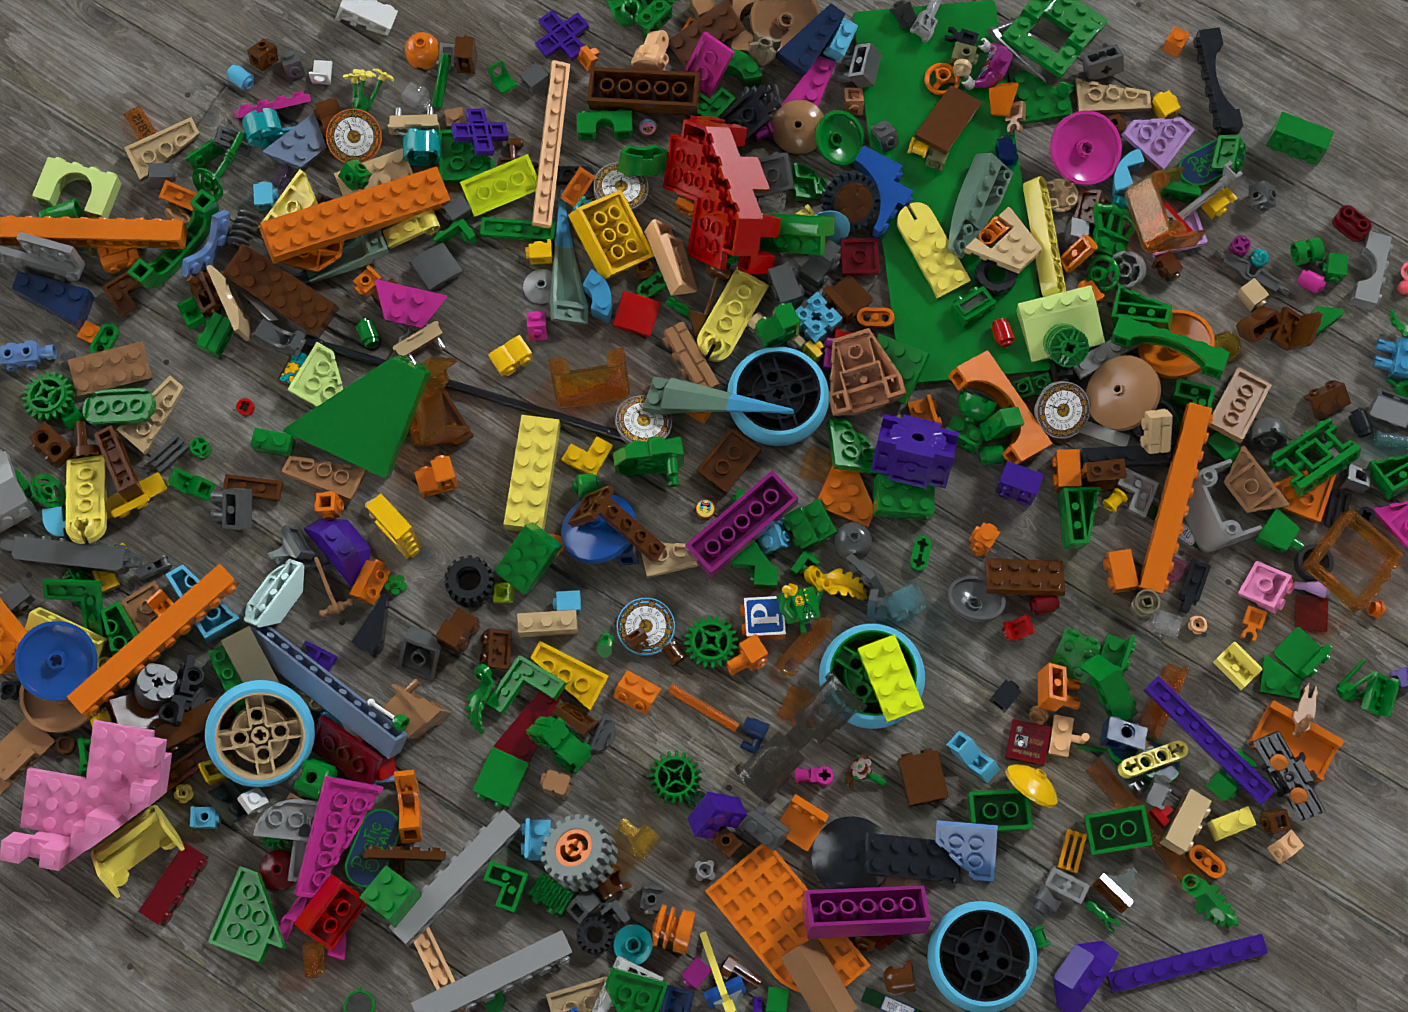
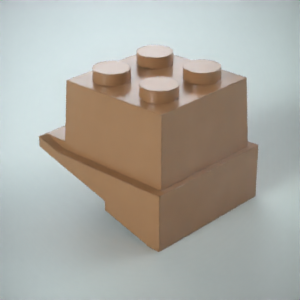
M414 679L407 687L392 684L391 686L397 694L383 707L394 716L403 714L410 719L409 725L404 730L408 733L407 737L409 739H419L435 725L439 726L452 714L433 700L429 702L413 692L421 685L418 679Z

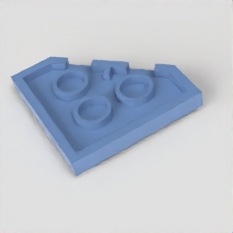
M937 820L935 842L947 850L949 856L959 866L962 865L969 872L968 875L972 879L994 882L998 825Z

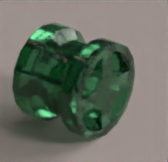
M695 791V794H690L688 805L692 811L706 795L704 792Z

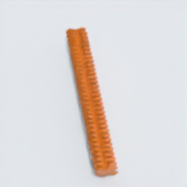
M672 683L667 693L669 692L671 696H675L679 701L681 700V702L688 706L694 707V710H698V712L708 718L711 717V720L717 721L719 725L721 724V726L735 733L740 723L734 722V719L732 720L730 717L727 718L726 714L723 716L724 713L717 712V709L711 708V705L709 706L707 703L704 705L705 702L698 701L699 698L696 699L694 696L691 697L692 694L685 693L686 690L684 691V689L681 691L682 688H677V686L675 687L676 684L673 686Z

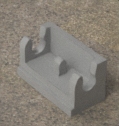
M1051 866L1050 873L1045 879V885L1082 904L1090 885Z

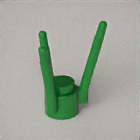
M1362 659L1337 684L1336 692L1343 701L1348 700L1351 702L1356 698L1364 696L1365 691L1355 694L1357 687L1374 676L1373 673L1355 684L1347 682L1362 667L1366 659Z

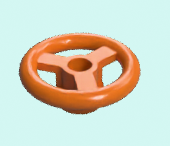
M936 63L926 71L924 82L931 93L943 96L947 90H938L941 85L951 83L954 84L953 87L958 89L960 76L953 72L952 65ZM933 71H935L937 79L934 86L930 83V75Z

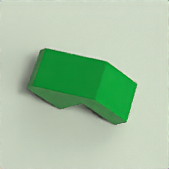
M1214 431L1208 436L1206 444L1211 454L1220 457L1222 462L1229 459L1232 460V463L1226 469L1229 473L1240 449L1229 437Z
M174 467L166 485L181 493L209 501L216 484L201 476H193Z

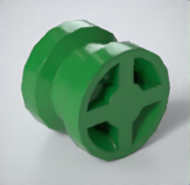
M196 437L190 442V450L196 458L206 459L210 456L212 448L205 438Z

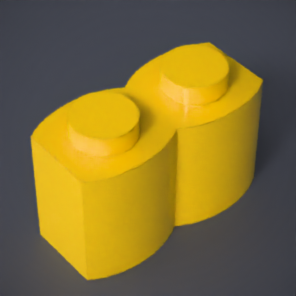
M520 335L512 338L488 355L501 377L505 375L510 376L516 371L518 366L529 364L531 358H533L531 350Z

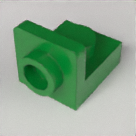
M803 551L791 568L790 574L795 578L798 574L803 575L805 569L808 568L806 563L811 566L815 565L818 568L820 563L818 557L811 552L806 553Z

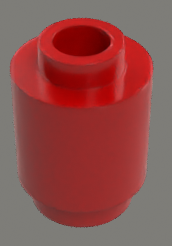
M1006 318L993 321L991 329L997 346L1005 348L1012 345L1015 338L1010 323L1006 321Z

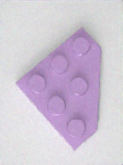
M1182 117L1133 120L1121 136L1134 148L1140 149L1142 155L1162 171L1195 129Z

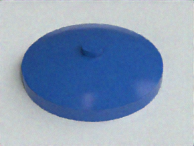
M611 495L610 498L637 521L630 504L619 496ZM581 501L566 515L561 528L562 541L570 555L581 562L596 564L610 561L621 555L631 545L629 541L599 515L593 522L572 528L568 521Z
M63 621L46 622L32 628L21 639L15 653V670L21 684L33 695L46 700L58 701L68 699L67 696L97 669V651L92 639L80 627Z

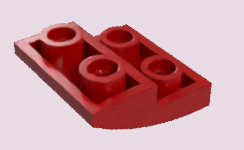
M623 291L612 326L628 333L632 331L649 338L661 302Z

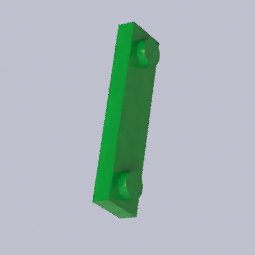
M482 217L480 236L547 242V239H551V242H554L556 222H552L550 229L533 226L530 220Z

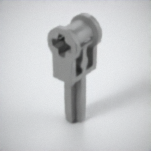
M930 0L926 10L918 14L910 29V32L918 35L924 43L934 33L938 22L934 17L942 0Z

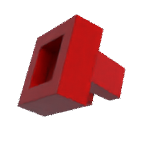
M1168 804L1164 810H1160L1155 806L1147 814L1161 829L1170 822L1166 816L1173 809Z

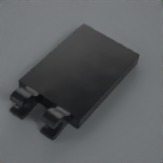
M762 85L757 91L750 89L719 118L725 120V124H737L746 127V143L774 119L771 113L779 110L782 105L778 100L772 99L765 106L761 99L769 96L772 90L769 86Z

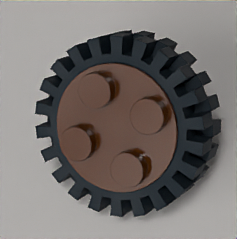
M851 170V173L843 171V175L840 173L836 174L837 178L834 179L832 177L829 179L831 183L829 185L825 184L826 191L822 190L821 194L824 197L821 198V203L823 204L821 208L823 211L842 213L850 223V231H854L855 227L859 230L862 224L867 226V221L874 219L873 213L877 215L878 210L876 207H880V202L878 201L880 195L877 193L879 190L875 186L876 184L861 172L857 173Z

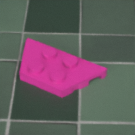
M378 279L375 280L385 321L422 329L447 298V295Z
M1408 500L1403 503L1375 507L1373 509L1375 516L1408 551Z

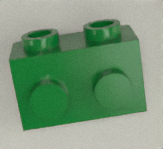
M1371 671L1370 674L1373 673L1374 676L1367 681L1361 709L1372 715L1390 718L1400 680L1388 678L1379 672Z

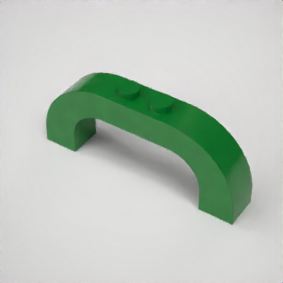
M203 189L190 201L193 213L186 225L188 232L185 249H165L157 259L149 264L139 258L128 270L127 273L145 288L153 289L167 282L182 267L183 259L191 256L210 234L212 215L219 212V204L213 196Z

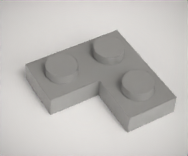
M1126 468L1127 477L1118 479L1116 486L1132 493L1126 511L1145 518L1159 483Z

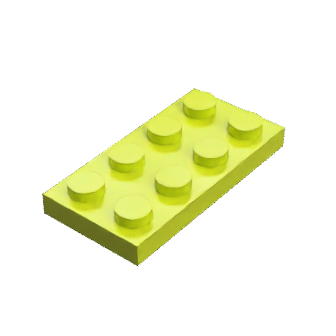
M526 154L460 182V185L475 217L535 192L537 174L529 155Z
M895 634L857 649L887 723L924 709Z

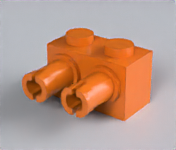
M754 634L739 643V655L726 662V668L731 676L745 668L750 669V671L754 669L758 671L766 666L765 662L768 659V652L758 636Z
M1048 663L1038 672V707L1054 712L1062 706L1077 710L1080 707V698L1067 695V690L1078 692L1080 680L1067 678L1066 667Z

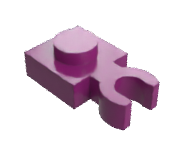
M827 337L824 340L823 345L825 347L823 348L820 369L824 373H827L832 367L831 355L834 338Z

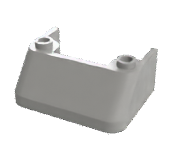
M1231 459L1203 468L1199 471L1196 481L1193 480L1192 483L1194 492L1192 498L1188 499L1186 506H1189V511L1185 519L1198 548L1204 553H1210L1255 537L1262 529L1261 525L1242 531L1239 523L1234 520L1222 522L1207 488L1217 482V474L1226 471L1232 463Z

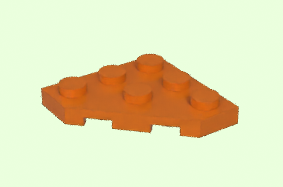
M832 465L818 499H820L826 512L849 522L860 523L868 529L873 518V503L860 473L833 469Z
M1307 470L1301 471L1304 475L1303 478L1310 474ZM1336 474L1301 498L1295 494V489L1290 487V481L1294 478L1293 476L1274 483L1290 504L1287 507L1277 509L1319 524Z

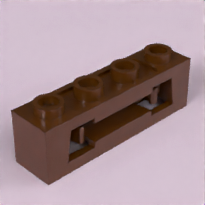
M112 425L94 433L119 494L126 502L143 495L144 492L122 440Z

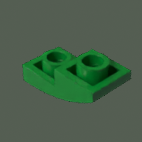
M1048 372L1032 378L1026 377L1011 382L1022 400L1040 396L1042 390L1049 384H1052Z

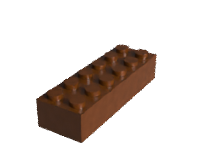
M591 67L587 95L588 106L590 110L618 111L626 109L638 113L698 116L701 89L700 73Z
M245 244L241 245L222 273L224 277L317 338L321 337L340 309L335 303Z

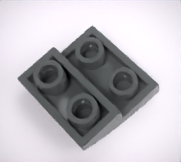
M444 243L426 250L409 262L428 291L444 286L446 281L460 276L463 272Z

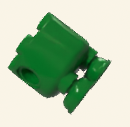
M314 758L311 760L306 759L301 768L303 772L300 778H297L295 781L294 789L297 790L299 796L312 801H318L324 777L338 778L337 768L334 765Z

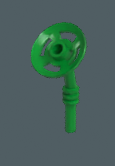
M239 130L230 149H227L228 152H225L224 160L214 174L205 168H198L193 172L192 179L198 192L201 189L206 191L204 189L206 188L214 192V195L209 194L217 201L222 198L223 187L219 179L230 163H233L232 159H235L234 156H237L236 152L246 135Z
M38 474L31 480L30 489L33 497L29 498V500L34 505L40 503L46 507L54 508L60 507L65 502V489L55 477L49 474ZM39 480H45V481H48V483H46V482H40V483H38V481H39ZM52 487H56L59 493V497L55 496V492Z

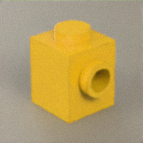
M1170 90L1164 93H1157L1151 103L1152 110L1158 119H1171L1177 116L1181 108L1177 97L1172 95Z

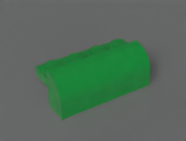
M766 213L781 219L778 237H761L760 251L825 255V236L834 235L835 216Z

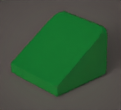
M70 404L71 410H64L66 416L59 414V417L68 429L73 431L75 430L74 423H77V421L85 422L86 419L74 404Z

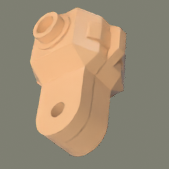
M659 30L648 33L644 45L636 49L631 60V65L634 69L665 70L666 64L669 61L668 55L665 53L669 44L666 31Z

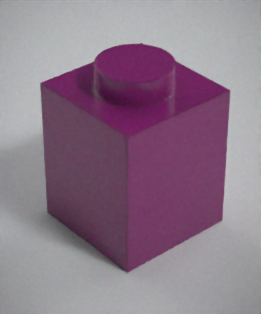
M696 957L682 973V983L690 990L693 987L697 990L710 975L712 969Z

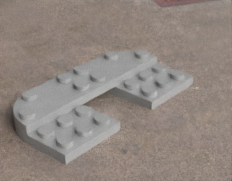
M22 232L18 233L16 239L27 253L4 247L0 243V264L7 269H12L13 267L23 273L29 274L31 272L64 283L65 281H78L85 267L84 261L74 247Z

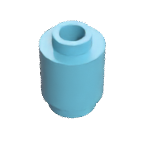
M232 65L227 70L226 76L229 81L240 89L247 90L253 86L254 76L241 66Z

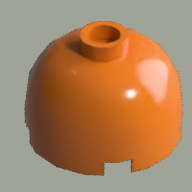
M418 32L407 40L405 44V57L413 68L430 69L438 61L440 45L433 35Z

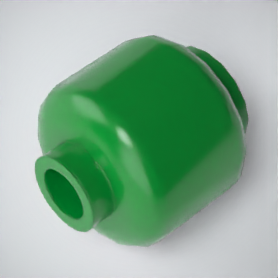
M594 473L579 474L576 476L575 481L572 482L573 493H576L580 499H583L586 494L601 488L600 478H597Z

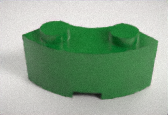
M732 49L735 53L723 75L737 78L742 83L743 88L746 86L752 88V86L759 87L762 85V74L757 63L744 52Z
M654 144L648 147L628 145L620 152L617 171L627 177L658 176L659 173L666 169L668 150Z
M1240 748L1236 750L1253 769L1256 767L1257 764ZM1223 768L1217 774L1215 773L1206 784L1223 802L1228 798L1232 800L1238 794L1239 790L1237 788L1240 786Z

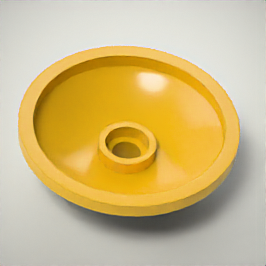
M1019 764L1007 767L1005 771L1006 776L1017 790L1039 805L1048 808L1055 807L1058 803L1057 794L1044 771Z

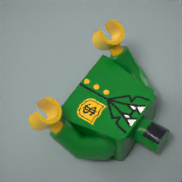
M818 578L816 580L817 588L813 586L798 589L797 585L792 583L782 587L783 593L776 595L780 605L779 611L784 616L787 624L798 623L801 634L812 631L810 620L819 617V604L824 593L823 589L827 590L830 588V579Z

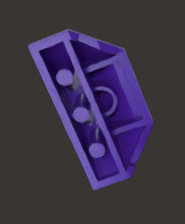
M318 519L305 527L304 531L348 584L353 586L365 561L370 559L371 547L348 520Z
M1104 941L1075 944L1053 976L1057 1008L1062 1012H1081L1112 969L1119 952Z

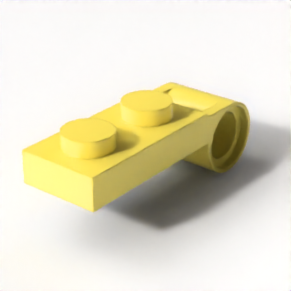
M427 210L383 230V234L388 247L392 249L424 233L428 235L434 234L441 227L434 210Z

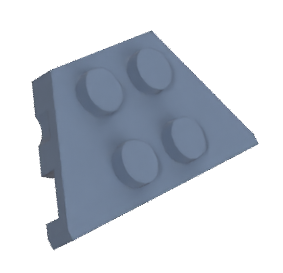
M311 114L264 149L262 156L266 158L267 156L278 159V162L302 170L323 154L327 146L315 115Z

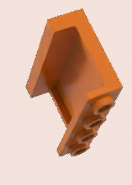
M1273 700L1268 704L1247 744L1251 745V748L1259 753L1253 743L1254 740L1280 731L1295 758L1299 756L1300 752H1304L1306 756L1304 764L1309 772L1314 770L1317 774V778L1312 784L1323 782L1324 774L1335 753L1342 747L1345 740L1312 721L1310 729L1306 733L1300 734L1298 738H1294L1292 735L1296 727L1292 720L1294 711Z

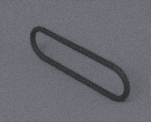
M336 313V316L342 318L343 320H345V321H347V322H349V323H351V324H353V325H355V326L357 325V323H355V322H353V321L347 319L346 317H344V316H342V315ZM327 326L329 330L343 336L344 338L370 351H375L379 349L382 344V340L379 336V344L377 347L366 348L365 345H363L362 343L348 337L347 335L333 329L330 326Z

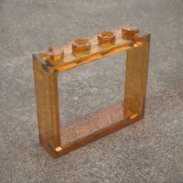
M1351 507L1341 513L1302 567L1355 613L1361 609L1364 611L1367 606L1371 605V598L1381 591L1382 588L1380 586L1389 580L1392 569L1394 570L1400 565L1399 560L1404 553ZM1347 525L1386 558V561L1359 598L1319 564Z

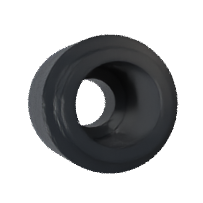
M1359 408L1352 411L1348 418L1358 438L1372 434L1373 425L1367 410L1362 411Z

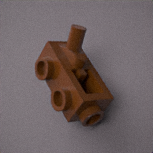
M199 272L194 277L188 275L186 281L191 287V293L195 296L201 312L211 316L214 312L220 314L221 308L224 306L210 274Z

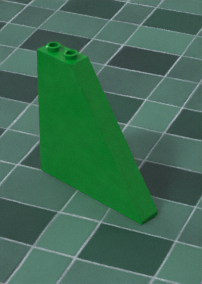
M406 356L391 357L285 427L283 432L291 434L383 478H387L392 475L432 371L427 370V366L421 363L414 364L410 362V359Z

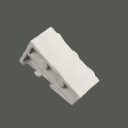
M342 0L335 20L339 22L341 19L351 21L350 25L352 26L361 24L367 26L366 30L388 36L398 11L391 5H384L377 0Z

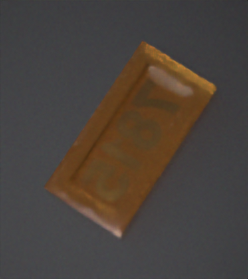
M140 105L124 113L125 118L140 140L157 133Z

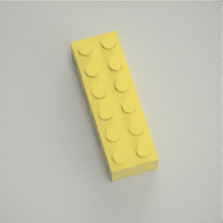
M521 415L504 519L505 530L520 532L524 525L532 522L541 529H545L561 428L559 419Z

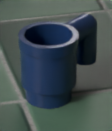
M747 716L741 731L755 740L753 744L743 740L740 748L756 754L767 734L770 724Z

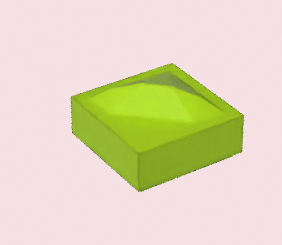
M508 582L495 583L493 602L512 603L514 586Z

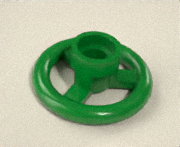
M1107 255L1096 256L1087 266V281L1099 282V286L1096 283L1095 285L1100 292L1112 290L1120 278L1117 262ZM1099 261H1107L1111 264V266H1109L1108 268H1103L1101 266L1096 265V263ZM1114 271L1113 281L1106 286V278L1109 273Z

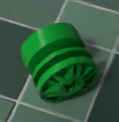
M1056 324L1044 336V351L1049 358L1060 366H1077L1088 355L1089 342L1087 337L1071 324ZM1067 343L1071 344L1069 346V350L1065 349L1067 347Z

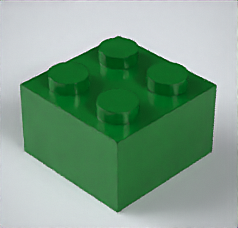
M385 866L359 898L366 906L396 928L422 895L416 887L388 866Z

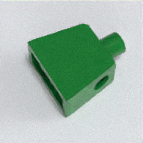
M1277 508L1271 513L1253 541L1255 544L1282 555L1288 548L1299 553L1305 544L1295 538L1300 528Z

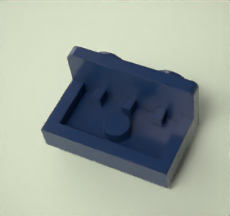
M668 985L659 1012H690L695 992Z

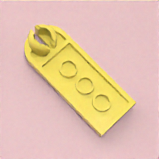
M919 202L909 204L908 208L905 206L898 214L897 227L937 299L969 283L971 279L959 258L948 250L949 240L932 210L927 205ZM911 213L914 214L916 220L913 219Z
M736 267L697 336L696 344L704 358L712 344L716 346L708 359L709 361L721 362L730 356L769 285L750 274L738 270V267Z
M103 455L67 460L66 532L75 543L85 544V536L88 542L92 543L100 539L107 528V464Z

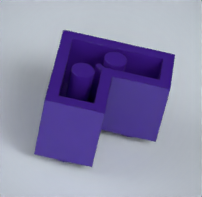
M707 792L687 820L695 837L711 839L721 826L738 828L747 816V813L739 797Z

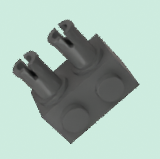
M871 43L856 45L853 55L843 57V66L845 68L850 67V70L839 73V82L847 83L853 81L859 88L874 86L882 54Z
M231 488L222 490V492L212 491L211 496L215 498H211V502L222 503V511H211V516H215L211 517L212 522H222V528L240 530L252 527V489Z

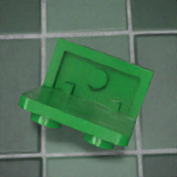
M1297 627L1274 650L1273 655L1291 672L1303 680L1307 676L1311 678L1318 671L1316 666L1320 662L1324 664L1331 657L1329 652L1333 648L1328 643L1321 647L1304 630Z
M1064 628L1061 641L1051 663L1066 667L1068 678L1085 683L1089 675L1086 672H1082L1079 666L1099 654L1101 643L1094 637L1080 635V632L1075 629L1068 630Z

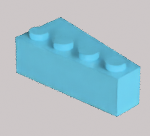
M184 565L166 574L168 582L178 598L182 597L200 581ZM223 602L217 608L209 610L202 621L195 623L206 644L211 643L241 625L240 618L230 611Z

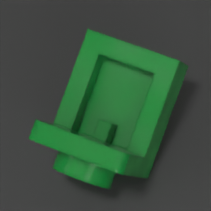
M190 297L177 304L189 330L199 327L206 322L194 297Z

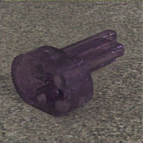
M284 164L279 166L271 180L273 186L278 189H286L291 182L288 179L292 173L291 166Z

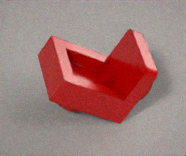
M1024 615L1010 622H1003V634L1009 641L1015 642L1036 633L1029 615Z

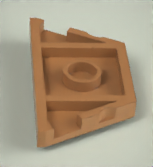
M1242 446L1223 483L1247 513L1289 506V502L1247 448Z

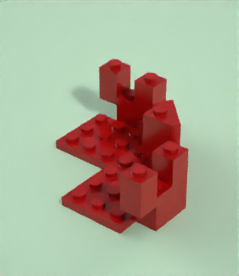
M691 116L690 119H684L682 135L670 133L663 188L695 201L687 256L719 270H726L728 254L740 256L738 270L747 274H768V269L774 266L775 255L766 251H758L760 237H778L781 219L770 214H761L754 193H767L770 188L758 157H740L737 146L745 145L747 128L737 124H725V120L711 116Z

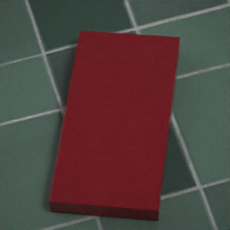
M326 715L319 718L312 751L329 764L334 765L338 771L350 780L374 784L383 758Z

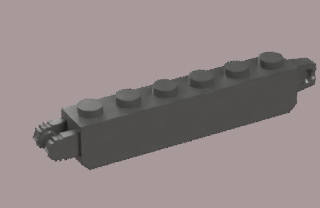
M23 534V537L15 536V540L4 539L0 544L1 549L10 554L12 553L14 559L22 563L125 575L129 572V568H141L143 561L142 555L133 553L126 549L127 546L115 544L114 547H110L102 542H96V545H92L88 541H85V544H78L66 538H60L57 541L53 540L54 538L42 536L39 539L30 534Z

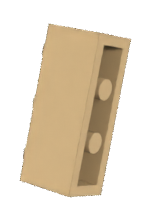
M576 610L517 614L520 638L578 634Z
M1193 789L1185 792L1159 843L1178 855L1189 852L1194 844L1192 841L1194 835H1198L1203 825L1200 824L1202 819H1205L1211 811L1209 806L1212 801Z

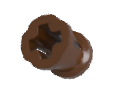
M676 640L668 643L661 649L670 659L672 666L679 664L686 658V655L682 654L677 647Z

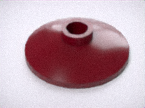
M275 850L268 853L262 859L259 865V873L266 887L278 891L287 889L294 884V881H288L291 853L284 850ZM276 866L281 867V871L279 873L274 872V868Z

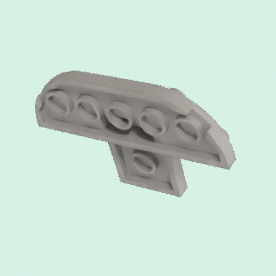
M289 799L278 802L268 808L255 825L253 836L293 840L288 881L297 882L318 801ZM355 836L353 837V839L351 840V842H350V844H349L348 846H351V845H352Z

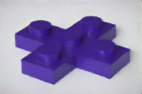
M553 10L538 20L539 24L548 34L535 42V46L546 59L560 49L571 61L578 57L580 49L584 45L577 37L589 29V24L578 12L565 22Z
M484 108L466 109L467 123L451 124L453 141L472 142L475 156H493L494 148L492 141H508L509 135L506 123L487 122Z

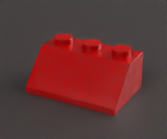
M331 874L294 924L332 952L366 905L359 898L361 896L359 893Z

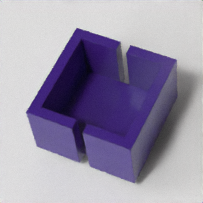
M1007 461L995 493H998L1000 497L1005 499L1017 500L1018 504L1031 506L1044 474Z

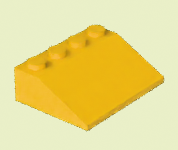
M622 190L580 206L568 215L595 269L605 280L654 257L652 249Z

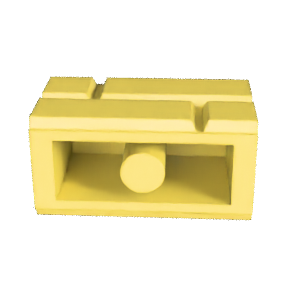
M1247 806L1211 820L1207 823V826L1216 842L1256 826V822L1250 808Z

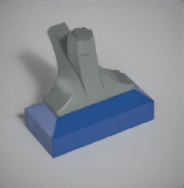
M740 975L724 983L729 998L733 1000L737 1012H739V1002L747 991ZM718 986L703 993L710 1009L724 1010Z

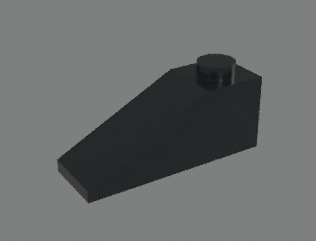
M383 593L351 641L355 647L372 657L380 654L384 648L383 643L385 642L390 602L389 597L385 593Z

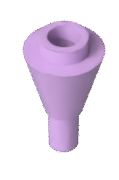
M1327 579L1309 581L1307 583L1294 581V589L1306 590L1322 598L1330 595L1331 584L1327 583Z

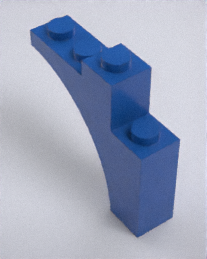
M863 146L855 159L854 168L871 179L879 190L877 192L880 195V199H878L880 202L879 217L872 236L879 239L881 234L885 235L890 225L888 223L890 219L894 220L898 211H901L905 206L908 208L909 204L913 203V190L899 183L903 176L901 164Z

